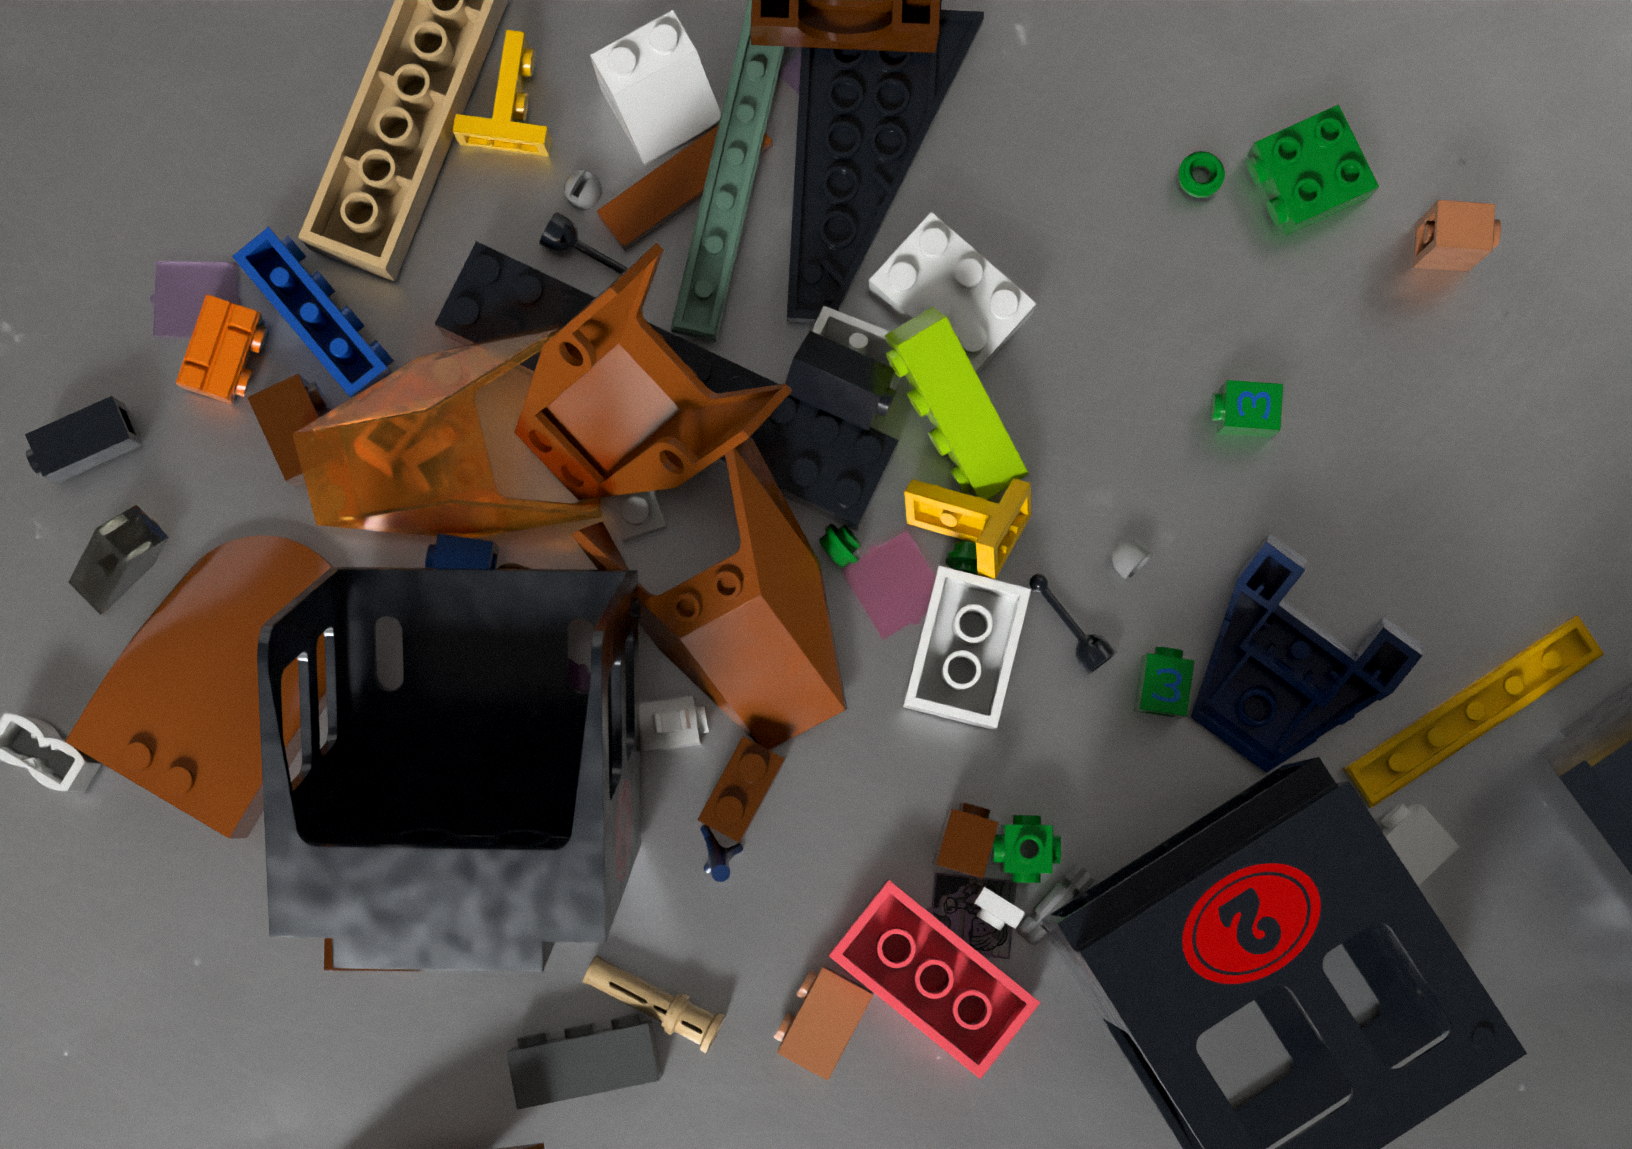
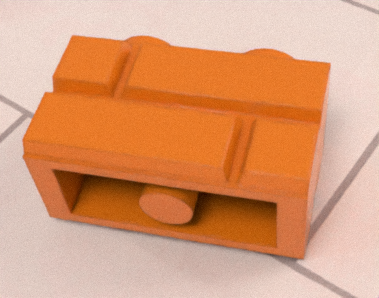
M206 294L176 384L183 389L232 405L236 395L244 397L253 374L252 370L246 369L251 351L260 353L268 327L261 325L263 319L261 313Z

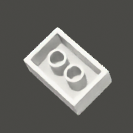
M932 212L929 213L869 279L868 293L903 323H906L932 306L948 318L977 375L1032 316L1037 304Z
M938 566L902 707L991 730L996 729L1031 589Z

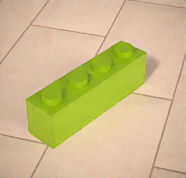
M932 306L884 335L891 348L890 351L885 353L886 357L899 378L904 375L907 377L913 389L907 393V396L920 417L927 414L934 429L928 432L929 437L941 456L948 453L955 466L949 470V473L961 493L970 492L974 497H981L987 500L1009 487L1013 478L1020 480L1029 475L948 318Z

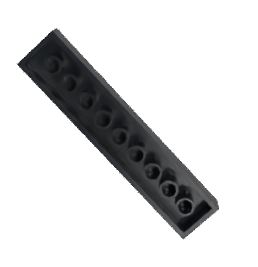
M476 241L435 322V326L443 336L533 378L543 345L596 297ZM647 322L663 336L666 343L682 361L696 372L698 378L705 386L715 393L778 385V383ZM788 395L749 437H752L785 498L857 532L896 453L899 440L872 427L866 430L791 395ZM725 455L713 462L728 470Z

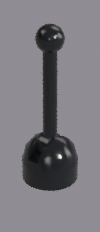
M558 212L552 216L540 238L539 244L553 252L566 253L575 248L619 274L624 273L628 269L626 266L578 240V229L575 223Z
M1035 574L1030 578V588L1043 595L1078 639L1075 657L1087 675L1097 670L1117 653L1112 644L1102 635H1086L1047 587L1048 580L1043 574Z

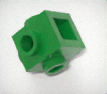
M1013 815V824H1001V834L995 835L992 846L993 862L1000 863V872L1012 873V882L1041 883V873L1052 874L1053 864H1060L1061 836L1053 835V825H1041V816ZM1028 839L1033 840L1037 845V853L1032 858H1025L1020 852V845Z

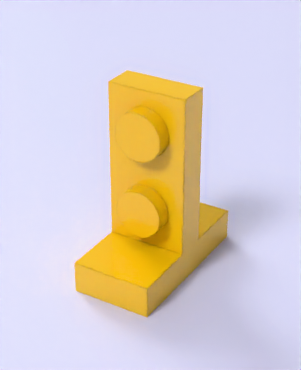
M506 30L492 119L455 114L453 133L460 145L550 156L552 138L548 127L518 122V120L525 121L528 111V93L523 92L525 76L532 77L535 67V49L530 48L525 32Z
M1015 478L1011 481L999 503L915 479L910 481L904 491L907 524L976 543L977 574L994 580L1032 516L1031 483Z

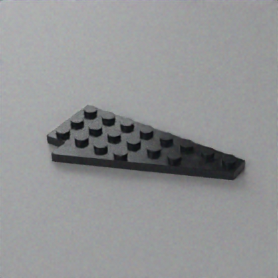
M940 0L939 36L935 53L802 47L787 302L788 322L816 323L824 306L840 311L983 25L984 12L941 10L942 0Z

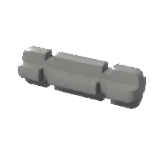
M1073 865L1063 876L1065 878L1063 883L1058 882L1032 909L1035 913L1031 917L1027 915L1016 928L1018 934L1029 944L1036 945L1047 934L1045 931L1046 927L1041 920L1042 918L1074 899L1079 893L1082 894L1093 884L1094 878L1081 865Z

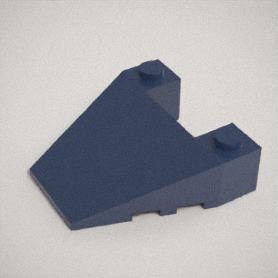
M1269 532L1239 571L1191 713V718L1266 773L1315 743L1319 737L1336 726L1345 724L1354 718L1355 714L1377 700L1381 701L1392 694L1423 656L1422 644L1384 616L1355 652H1353L1282 600L1306 570L1307 560Z

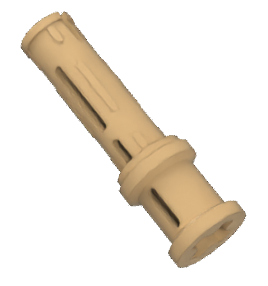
M598 955L592 960L583 979V983L589 984L624 1004L630 1005L662 1022L661 1028L669 1035L676 1032L699 1044L700 1051L704 1053L709 1051L726 1017L721 1012L715 1015L690 1002V996L685 993L682 995L678 993L675 997L605 961Z

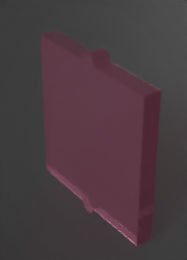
M907 531L880 547L871 546L869 553L863 556L857 563H851L841 569L883 640L910 623L918 625L921 621L920 617L926 614L935 576Z

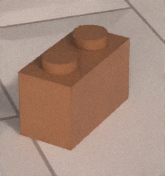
M1437 200L1416 222L1413 268L1469 272L1499 244L1501 222L1499 219H1495V204Z
M822 965L818 974L811 970L808 971L796 996L804 999L797 1014L793 1016L786 1013L774 1038L781 1042L777 1050L779 1055L828 1081L865 1012L873 992Z

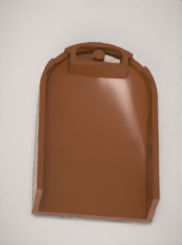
M248 536L226 542L214 548L189 569L134 635L90 699L65 742L229 839L248 838L264 811L257 667L260 631L270 618L333 567L332 564L314 550L296 541L277 536ZM324 632L317 641L319 717L327 705ZM298 657L283 670L281 679L283 739L288 767L291 766L302 747Z

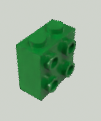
M1339 104L1256 141L1247 154L1249 157L1246 161L1248 172L1256 185L1262 184L1269 198L1266 202L1268 213L1276 226L1282 225L1286 235H1290L1369 199L1379 188Z

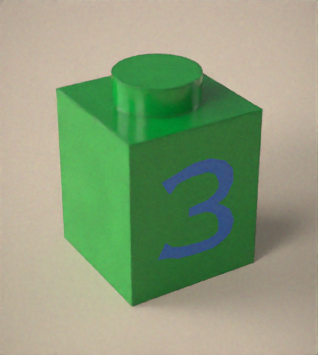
M1226 380L1219 388V393L1213 392L1211 399L1210 418L1217 421V434L1270 438L1275 436L1281 430L1283 384Z
M1155 647L1154 654L1147 653L1141 658L1134 712L1178 719L1187 717L1195 660L1183 659V650L1168 647Z

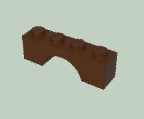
M752 0L751 45L935 53L939 36L940 0Z

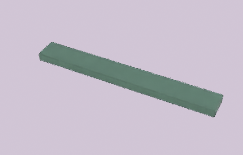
M748 0L671 324L672 333L717 342L786 48L784 46L751 45L752 0Z

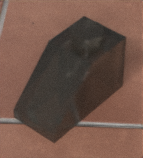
M135 505L95 529L68 583L101 615L155 564L169 536L160 528L157 522L151 519L138 505Z

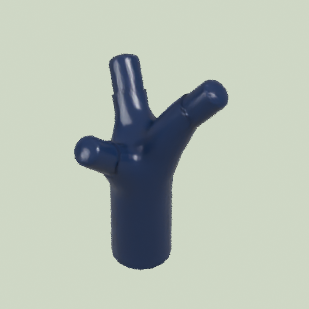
M703 825L700 830L706 842L709 859L707 864L704 865V871L706 873L711 872L712 878L715 881L724 882L730 877L729 861L734 855L743 851V846L738 843L728 848L722 847L709 826Z

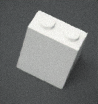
M674 10L590 55L600 89L644 166L703 135L719 124L721 112L701 60Z

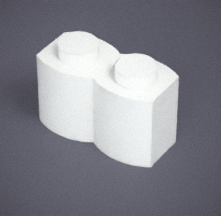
M3 714L0 719V759L18 767H27L30 774L39 783L50 789L85 792L102 763L66 743V740L62 739L50 724L41 719L16 714Z

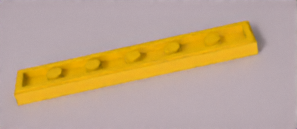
M1578 615L1573 616L1342 768V770L1367 807L1373 808L1603 656L1604 652Z

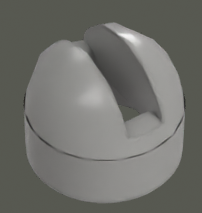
M575 171L567 177L564 184L566 198L575 208H592L601 198L602 188L599 179L590 171ZM583 178L589 179L579 197L574 196L573 193Z
M1125 539L1115 545L1112 551V563L1116 571L1125 580H1129L1146 565L1153 554L1142 543L1134 539Z

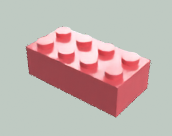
M888 879L828 953L830 958L979 1079L983 1077L1041 1003Z

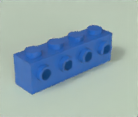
M267 227L232 256L348 396L360 407L396 379L395 375L388 368L394 360L377 340L369 345L358 333L365 327L348 305L344 306L341 310L337 308L329 298L336 291L318 270L312 275L306 271L300 263L306 258V255L289 235L280 240Z

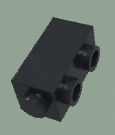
M809 331L793 357L785 381L792 390L789 395L866 430L870 429L877 414L887 415L897 393V390L890 388L895 374L892 367L812 331Z
M113 396L25 434L30 449L26 450V457L31 468L38 476L42 474L44 478L55 483L62 482L143 446L126 405Z

